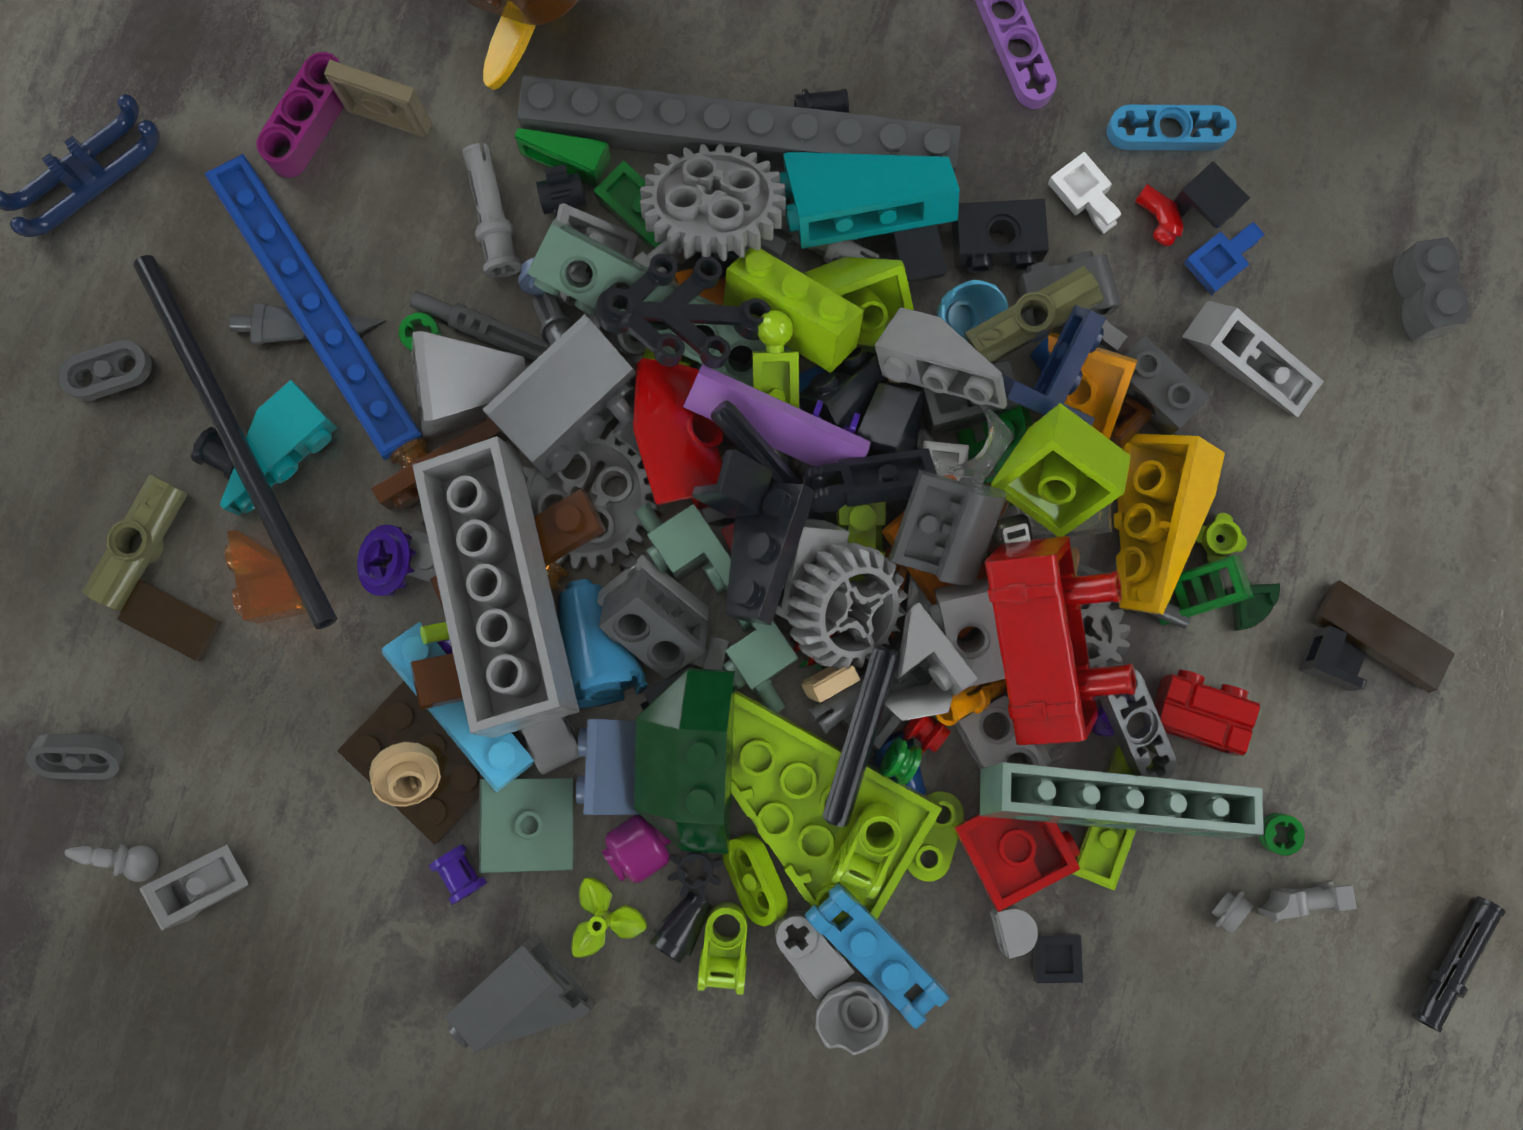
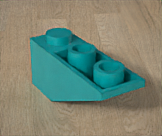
M290 380L257 409L246 439L272 487L276 482L283 483L291 478L299 468L297 464L310 452L313 454L322 450L331 441V433L338 427L301 387ZM234 467L220 506L224 510L239 516L242 513L253 511L255 507Z

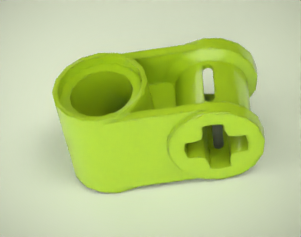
M878 801L869 803L861 809L846 841L842 844L834 859L829 874L830 881L837 883L839 880H842L864 890L866 897L871 899L876 897L902 839L897 813L890 805ZM882 821L891 826L888 833L883 836H873L867 832L868 827L874 822Z
M731 901L720 902L709 912L705 926L704 947L701 949L697 991H705L707 987L735 989L736 994H744L748 921L744 909L737 903ZM724 914L734 916L740 924L739 930L731 936L721 935L714 927V921L717 917Z

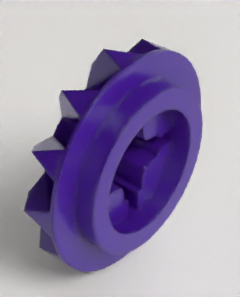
M388 524L378 526L365 537L361 544L357 558L358 577L365 590L373 595L394 596L397 589L407 586L406 574L415 572L410 566V561L417 552L410 548L412 536L402 532V527ZM390 554H392V562H389L387 564V568L380 567L381 564H384L385 561L390 558Z

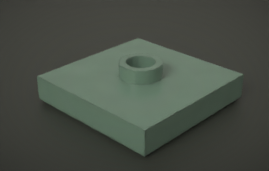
M573 778L514 779L497 793L485 779H480V873L573 870Z

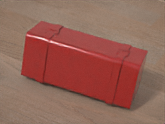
M1069 536L1001 544L985 560L989 583L987 592L989 602H992L1009 699L1008 713L1009 718L1013 722L1016 744L1034 745L1084 741L1089 736L1098 718L1095 696L1134 695L1136 692V674L1132 663L1120 666L1090 667L1080 606L1083 604L1120 602L1122 600L1120 575L1118 571H1112V573L1076 576Z

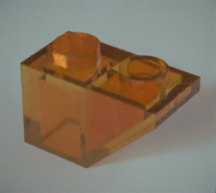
M238 530L227 531L229 545H226L224 549L225 559L228 568L234 571L237 588L232 591V600L237 614L242 615V620L258 624L306 614L307 611L279 555L250 535Z

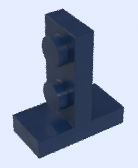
M1075 305L1034 389L1002 374L1006 398L1042 415H1046L1061 403L1092 426L1095 420L1094 417L1064 402L1067 396L1073 394L1078 388L1082 379L1081 368L1088 354L1094 352L1102 340L1104 333L1102 326L1106 317Z

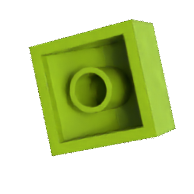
M1059 403L1029 427L993 479L991 487L1004 490L1007 494L1006 500L1056 536L1063 537L1125 493L1131 455L1063 404Z

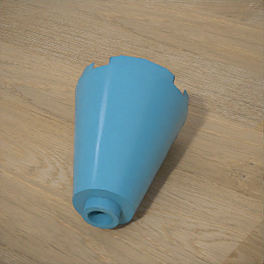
M580 579L568 583L565 586L566 590L558 596V622L578 708L599 707L625 700L623 691L632 687L635 688L636 695L641 693L648 685L646 674L637 656L619 642L611 640L598 627L602 606L597 603L599 591L603 587L598 584H592L590 579Z

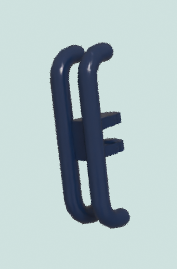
M121 95L117 100V104L121 109L119 114L83 143H80L73 136L64 141L69 153L63 158L59 159L51 153L43 157L42 160L48 169L23 188L13 193H5L0 190V209L4 211H16L31 205L61 182L73 190L45 213L34 219L27 220L18 216L13 218L10 222L12 231L24 237H37L48 233L133 170L154 152L159 144L160 133L152 121L144 120L138 126L141 138L131 148L104 168L95 158V156L126 134L137 121L139 107L131 95Z

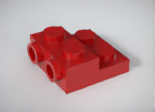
M979 813L953 827L994 908L998 912L1080 870L1075 857L1080 855L1079 848L1071 834L1067 830L1061 832L1057 823L980 816Z

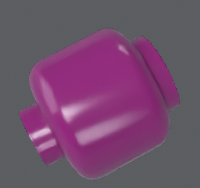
M633 815L606 834L605 844L607 848L601 852L621 882L628 878L633 883H640L669 863L670 854L666 845L671 843V841L644 817Z

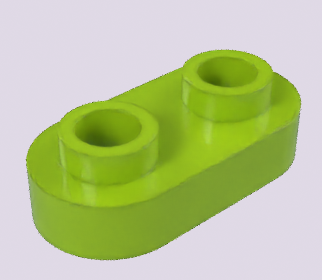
M934 791L926 796L940 803L941 806L947 807L949 818L944 823L934 822L907 868L914 877L922 881H936L947 873L958 840L953 827L964 820V810L961 802L951 793L944 791ZM926 850H933L936 854V862L931 867H924L920 861L921 854Z
M744 833L730 840L729 853L723 854V861L746 915L751 921L760 926H768L781 919L787 912L788 899L766 846L757 836L750 833Z

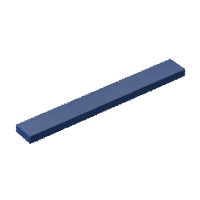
M244 153L204 173L382 459L385 461L421 441L423 437L418 427Z

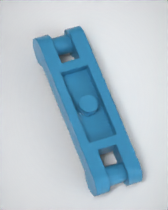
M838 882L828 891L830 897L820 906L814 904L804 914L806 919L900 1011L912 1027L918 1029L927 1020L925 1015L935 1005L941 1007L951 998L949 993L843 884ZM840 912L848 913L849 916L839 925L833 921ZM917 983L924 991L912 1000L906 992Z

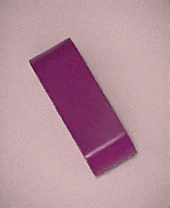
M316 52L305 60L256 140L257 150L278 176L294 178L306 169L344 108L330 83L320 84L324 77H326L324 72L329 60L340 63L338 58L331 53ZM313 110L312 115L308 119L298 121L299 116L303 112ZM290 146L289 151L284 156L275 158L276 152L280 148Z

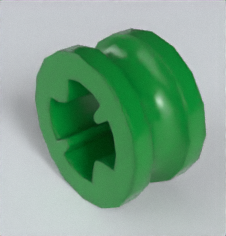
M416 312L409 314L402 320L399 326L398 335L400 341L410 352L412 351V337H410V333L416 332V326L423 325L428 332L442 336L440 327L431 316L425 313Z
M901 738L895 739L888 747L880 766L881 775L886 778L894 775L896 783L903 786L908 784L920 765L922 758L921 748L914 745L908 748L905 740Z
M1272 813L1263 819L1264 835H1260L1259 840L1268 851L1281 856H1289L1297 853L1302 848L1305 841V830L1302 823L1295 817L1283 813ZM1277 824L1284 827L1289 825L1291 829L1286 834L1289 840L1286 845L1278 841L1274 844L1272 840L1277 835L1274 828Z

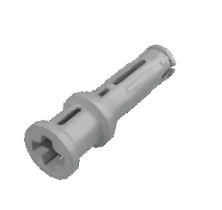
M479 143L471 144L462 150V155L465 160L478 215L479 225L476 227L475 236L476 240L482 243L486 263L483 266L485 276L489 278L512 276L520 271L522 261L519 257H516L512 241V237L515 234L514 226L509 220L505 219L490 147L483 143L481 145L482 152H480Z

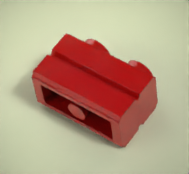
M1179 669L1177 675L1163 676L1155 697L1154 706L1166 733L1232 756H1244L1247 753L1253 733L1252 729L1255 726L1261 707L1260 703L1247 699L1249 694L1247 690L1228 684H1222L1219 690L1204 685L1206 677L1183 669Z

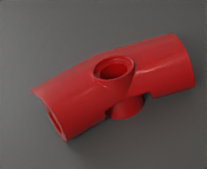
M642 358L636 366L633 431L655 503L661 505L691 498L692 503H694L697 509L711 508L693 498L692 493L696 486L717 484L723 463L718 449V445L723 439V431L713 420L683 407L699 370L682 364L667 367L661 365L656 359Z

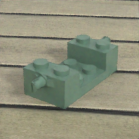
M650 503L643 505L634 512L647 531L648 538L653 545L646 551L661 573L672 574L675 580L680 582L702 567L705 576L718 595L724 591L728 592L731 558L694 503L665 523L661 521ZM735 619L743 632L749 628L753 632L725 650L729 661L723 666L725 670L735 671V685L739 690L747 685L751 693L757 695L765 707L778 713L787 705L784 704L773 687L772 679L796 664L798 657L773 620L771 625H764Z

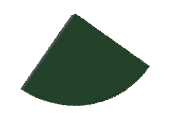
M1280 583L1250 585L1254 598L1232 604L1235 631L1252 628L1269 615L1279 599ZM1231 587V594H1233L1235 590L1234 587Z

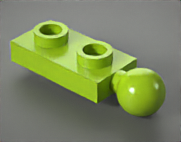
M771 310L760 317H764V319L758 326V337L766 345V351H752L753 388L799 408L798 350H784V344L790 340L793 334V323L784 312Z

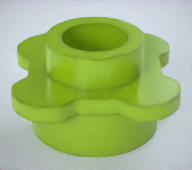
M1227 513L1217 514L1212 523L1202 526L1195 541L1201 544L1207 552V561L1209 563L1226 558V556L1233 552H1241L1247 545L1246 537L1242 535L1239 526L1233 522L1232 516ZM1217 535L1223 536L1224 540L1222 543L1217 542Z

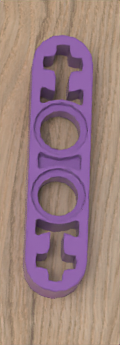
M975 0L1016 98L1027 108L1037 109L1044 107L1049 103L1056 90L1057 79L1024 1ZM1001 1L1007 2L1014 8L1015 14L1009 19H999L993 14L992 5ZM1015 39L1024 40L1029 44L1031 53L1026 57H1015L1010 53L1008 43ZM1033 64L1031 74L1035 83L1045 84L1041 94H1038L1035 88L1027 89L1031 79L1027 68Z

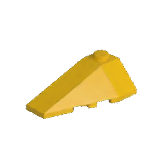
M1135 434L1121 448L1131 457L1125 493L1117 498L1118 513H1114V528L1119 530L1120 552L1116 556L1117 571L1120 575L1122 586V600L1119 602V607L1124 610L1163 615L1215 498L1225 452L1200 436Z

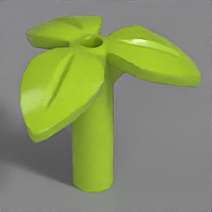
M586 877L583 879L578 893L579 902L584 910L594 916L589 921L579 923L573 933L571 951L574 958L588 957L598 952L605 945V931L608 927L621 939L636 937L647 929V922L643 915L631 906L623 905L613 912L608 911L612 899V893L609 888L595 878Z

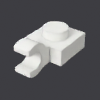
M1085 152L1050 177L1048 185L1075 216L1086 209L1093 225L1103 235L1117 225L1116 219L1122 214L1116 205L1104 195L1110 190L1112 183Z

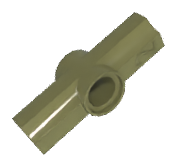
M1082 266L1038 292L1024 294L1015 305L965 332L964 336L969 344L993 364L1030 342L1035 343L1043 340L1049 335L1050 331L1067 322L1075 305L1089 310L1102 303L1104 297L1092 272L1087 270L1085 266ZM1037 309L1045 315L1046 321L1038 326H1030L1022 320L1021 315L1026 310Z
M150 474L124 520L114 524L109 530L106 537L108 548L82 593L102 605L121 612L147 565L157 561L161 556L164 548L163 537L188 494ZM140 533L142 536L141 546L137 551L131 553L129 549L130 540L135 534Z

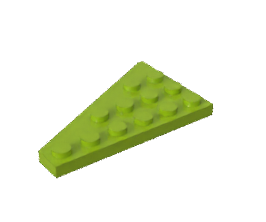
M735 690L731 794L747 817H750L760 836L765 843H768L784 866V870L811 907L814 904L820 906L830 897L828 891L837 884L829 880L830 870L840 847L846 841L861 809L869 803L879 801L887 803L897 813L902 839L874 899L865 896L864 890L842 880L838 881L878 919L942 810L941 804L907 785L903 786L896 783L893 777L886 778L882 776L880 770L867 763L849 824L846 827H838L827 823L823 818V812L842 749ZM882 821L874 822L868 827L867 832L873 836H883L888 833L891 826ZM842 911L833 921L839 925L849 914Z

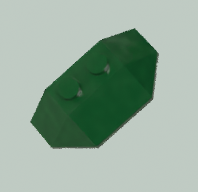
M688 668L636 718L634 810L682 851L729 853L735 671Z

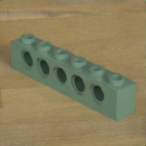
M554 219L527 274L535 278L533 284L541 290L558 296L561 291L577 299L574 304L577 308L597 317L595 305L602 292L616 282H624L631 286L647 272L648 268ZM576 260L584 261L592 268L593 277L587 282H576L568 273V265ZM672 281L667 286H658L644 301L662 302L680 284ZM698 295L689 303L718 305L701 295ZM613 306L617 310L625 311L622 307ZM647 321L661 335H676L664 324ZM694 324L695 326H709L713 330L714 336L722 337L729 343L731 350L742 345L749 347L752 351H766V345L760 339L747 340L741 337L733 325ZM629 331L626 332V334L635 337ZM684 342L685 351L683 355L697 362L695 367L700 370L703 364L700 355ZM784 345V350H793ZM668 346L662 347L666 353L676 354L673 348ZM708 349L712 355L722 356L717 349ZM728 358L723 367L714 369L753 387L752 359L747 364L736 365Z
M1001 762L981 769L980 816L1225 839L1264 835L1263 788Z

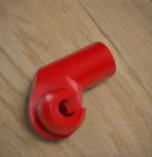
M1146 184L1135 200V203L1156 216L1159 225L1153 232V238L1166 247L1174 244L1177 236L1181 237L1184 231V224L1178 206L1174 201L1149 184Z

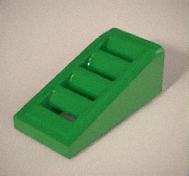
M517 128L514 134L521 155L548 167L565 164L568 175L579 172L581 181L593 187L599 185L611 160L609 144L606 142Z
M1239 555L1229 556L1183 571L1174 589L1180 607L1183 609L1179 613L1182 617L1186 616L1187 618L1254 598ZM1224 569H1228L1235 593L1230 595L1227 593L1220 572ZM1208 574L1217 599L1211 601L1202 576ZM1191 580L1199 605H1191L1184 585L1185 581ZM1159 619L1161 626L1170 624V622Z

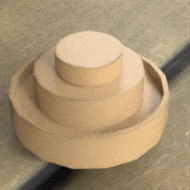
M411 742L394 744L382 750L372 761L369 770L373 793L380 801L391 806L405 807L422 802L437 789L441 778L435 754L430 748Z

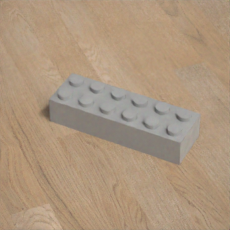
M496 436L412 465L470 734L495 738L579 712L518 450Z

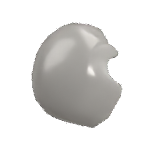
M849 981L830 990L816 1010L815 1029L828 1049L841 1048L852 1055H858L881 1043L889 1030L890 1009L874 987L862 982Z

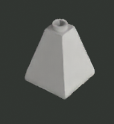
M424 331L412 332L411 359L420 429L423 437L422 442L433 440L487 417L482 409L530 366L525 365L524 356Z

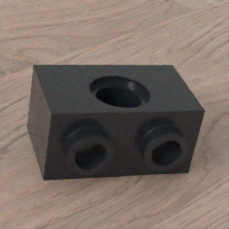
M1045 199L959 203L958 221H952L955 268H967L968 272L982 273L992 270L993 266L1010 265L1012 270L1023 271L1030 265L1042 262L1049 251ZM994 231L1003 232L1008 236L1010 243L998 245L992 241L989 233Z

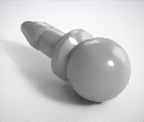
M120 844L117 852L104 848L93 849L91 846L72 847L65 850L66 857L80 864H92L93 866L103 868L113 867L112 876L117 877L123 873L127 879L134 882L149 880L156 874L159 868L157 853L145 845H138L127 849L124 844Z

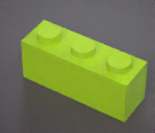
M750 247L744 253L745 257H739L726 270L723 305L740 306L746 300L758 298L764 300L771 310L784 312L793 323V334L784 345L793 350H798L799 354L831 373L857 347L864 310L762 249L755 250ZM750 313L752 316L760 318L759 316Z

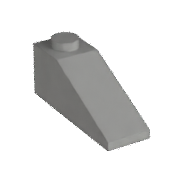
M1207 301L1182 336L1183 339L1211 362L1297 418L1324 382L1237 307Z

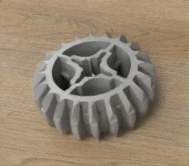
M848 542L846 546L832 544L830 553L816 551V564H803L806 572L803 580H792L796 588H798L797 594L786 598L789 604L795 607L793 611L785 616L789 623L794 626L789 634L799 643L798 647L804 654L814 658V661L823 666H833L839 669L845 666L848 668L849 665H853L854 667L862 668L865 658L870 660L872 650L876 645L891 648L888 637L891 633L901 632L896 625L898 617L907 614L899 606L908 597L904 590L899 588L904 578L895 571L896 565L889 558L884 557L880 551L872 547L866 548L858 543ZM858 574H863L864 578L858 582L854 580L849 582L848 579ZM836 631L839 632V633H842L843 631H846V633L843 634V635H840V636H837V637H833V638H830V637H829L830 635H832V634L835 633Z

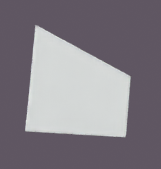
M936 683L891 690L885 705L902 721L948 713L953 693L950 689L943 691Z

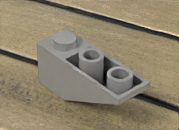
M899 308L875 344L881 372L884 377L895 382H906L928 388L936 393H946L969 399L976 404H987L1005 409L1007 399L1002 372L941 317Z

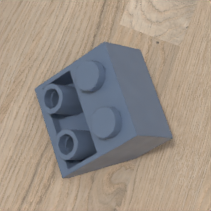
M588 719L587 729L580 728L578 755L579 757H586L585 775H578L576 803L584 804L583 815H640L634 810L636 721Z

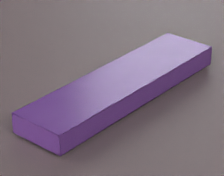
M703 364L683 406L712 420V411L723 401H730L772 448L813 467L838 463V460L865 458L871 444L870 441Z

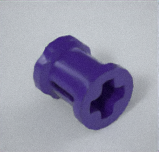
M464 844L452 849L428 865L432 872H438L451 896L448 900L451 905L458 903L487 884L484 877L479 878L467 859L465 855L467 848Z

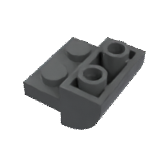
M919 469L889 556L891 562L935 574L939 581L957 585L974 584L1007 497L1006 492L967 479L960 478L957 481Z

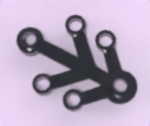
M667 254L653 256L647 272L627 290L610 288L602 292L595 305L597 319L605 330L614 334H622L629 331L654 353L655 359L661 365L667 367L677 365L685 351V342L700 355L704 365L713 369L721 368L725 365L731 352L730 345L722 337H708L694 324L733 325L741 337L747 340H759L758 326L763 322L764 317L756 318L750 313L761 317L764 313L767 314L771 311L770 306L764 300L758 298L746 300L740 306L689 304L705 289L715 287L720 279L722 266L712 257L698 259L692 275L662 302L644 301L658 286L671 284L675 277L677 263ZM656 267H663L669 273H661ZM701 270H708L713 276H707ZM613 306L622 307L625 311L617 310ZM647 321L662 322L676 335H661ZM662 347H671L676 351V354L666 353ZM708 349H717L722 356H714Z

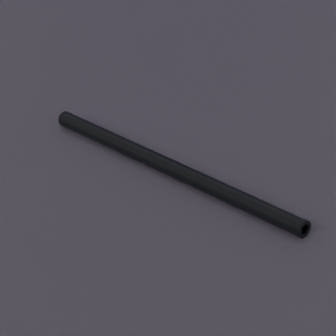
M152 255L140 256L134 261L133 266L316 629L329 627L336 622L337 616L158 263Z

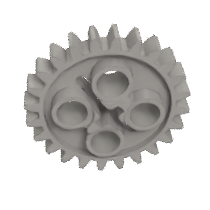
M701 144L699 153L693 154L691 150L685 147L683 148V158L680 159L672 154H668V166L656 163L654 165L655 175L646 174V186L640 189L641 217L645 219L646 231L654 232L656 243L667 241L669 252L683 247L686 259L690 258L696 251L701 252L702 257H710L711 253H718L722 261L727 260L728 251H734L741 258L745 257V246L748 245L755 250H760L761 238L770 241L773 239V229H781L782 216H785L786 213L785 184L780 183L779 171L770 172L769 161L757 164V153L755 152L742 157L741 147L739 146L734 148L731 153H727L722 144L716 147L715 152H709L706 145Z
M614 430L609 433L605 440L602 439L601 434L596 439L588 441L573 455L572 460L580 459L586 462L585 473L578 479H567L565 477V468L555 472L547 480L535 467H522L524 476L528 478L526 486L533 516H536L546 510L554 500H563L579 489L588 493L592 486L598 463H605V467L594 482L591 492L596 497L593 505L598 515L606 517L609 521L608 531L602 537L594 538L556 560L554 563L559 566L565 562L568 556L571 557L572 568L578 571L583 559L588 560V564L593 571L598 569L599 558L604 557L611 566H615V552L620 550L625 556L629 557L630 549L627 544L631 540L641 545L645 543L638 533L640 527L644 528L638 517L635 516L634 512L647 503L651 504L655 512L659 511V507L656 504L648 501V497L653 496L650 485L645 483L648 481L645 469H639L643 465L642 459L637 454L630 456L632 450L625 443L617 446L618 439L613 434ZM616 476L627 479V488L623 494L617 497L606 495L605 486L609 479Z

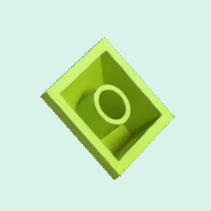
M844 257L805 272V275L864 310L857 344L875 347L876 342L900 307L914 311L905 267L901 260Z

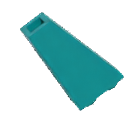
M815 152L783 153L784 172L780 173V183L785 184V197L790 201V204L786 205V220L789 232L797 231L801 249L958 221L960 189L949 157Z

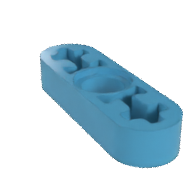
M1129 104L1119 107L1113 113L1107 124L1106 134L1110 143L1122 150L1215 151L1224 147L1235 133L1236 119L1229 109L1219 105ZM1165 118L1177 120L1182 127V134L1175 138L1164 135L1160 129V121ZM1124 119L1129 120L1130 126L1136 128L1131 136L1126 135V129L1120 127ZM1151 119L1150 127H1144L1147 121ZM1210 120L1215 121L1217 128H1223L1218 136H1213L1212 129L1204 128ZM1198 128L1193 137H1191L1192 129Z

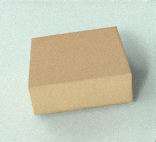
M849 665L848 668L845 666L839 669L827 666L804 679L801 686L808 698L821 703L860 681V678L853 665Z

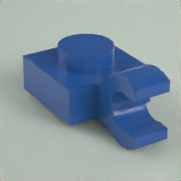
M1254 221L1230 241L1220 231L1184 261V264L1212 296L1249 265L1242 255L1258 243V240L1265 234Z

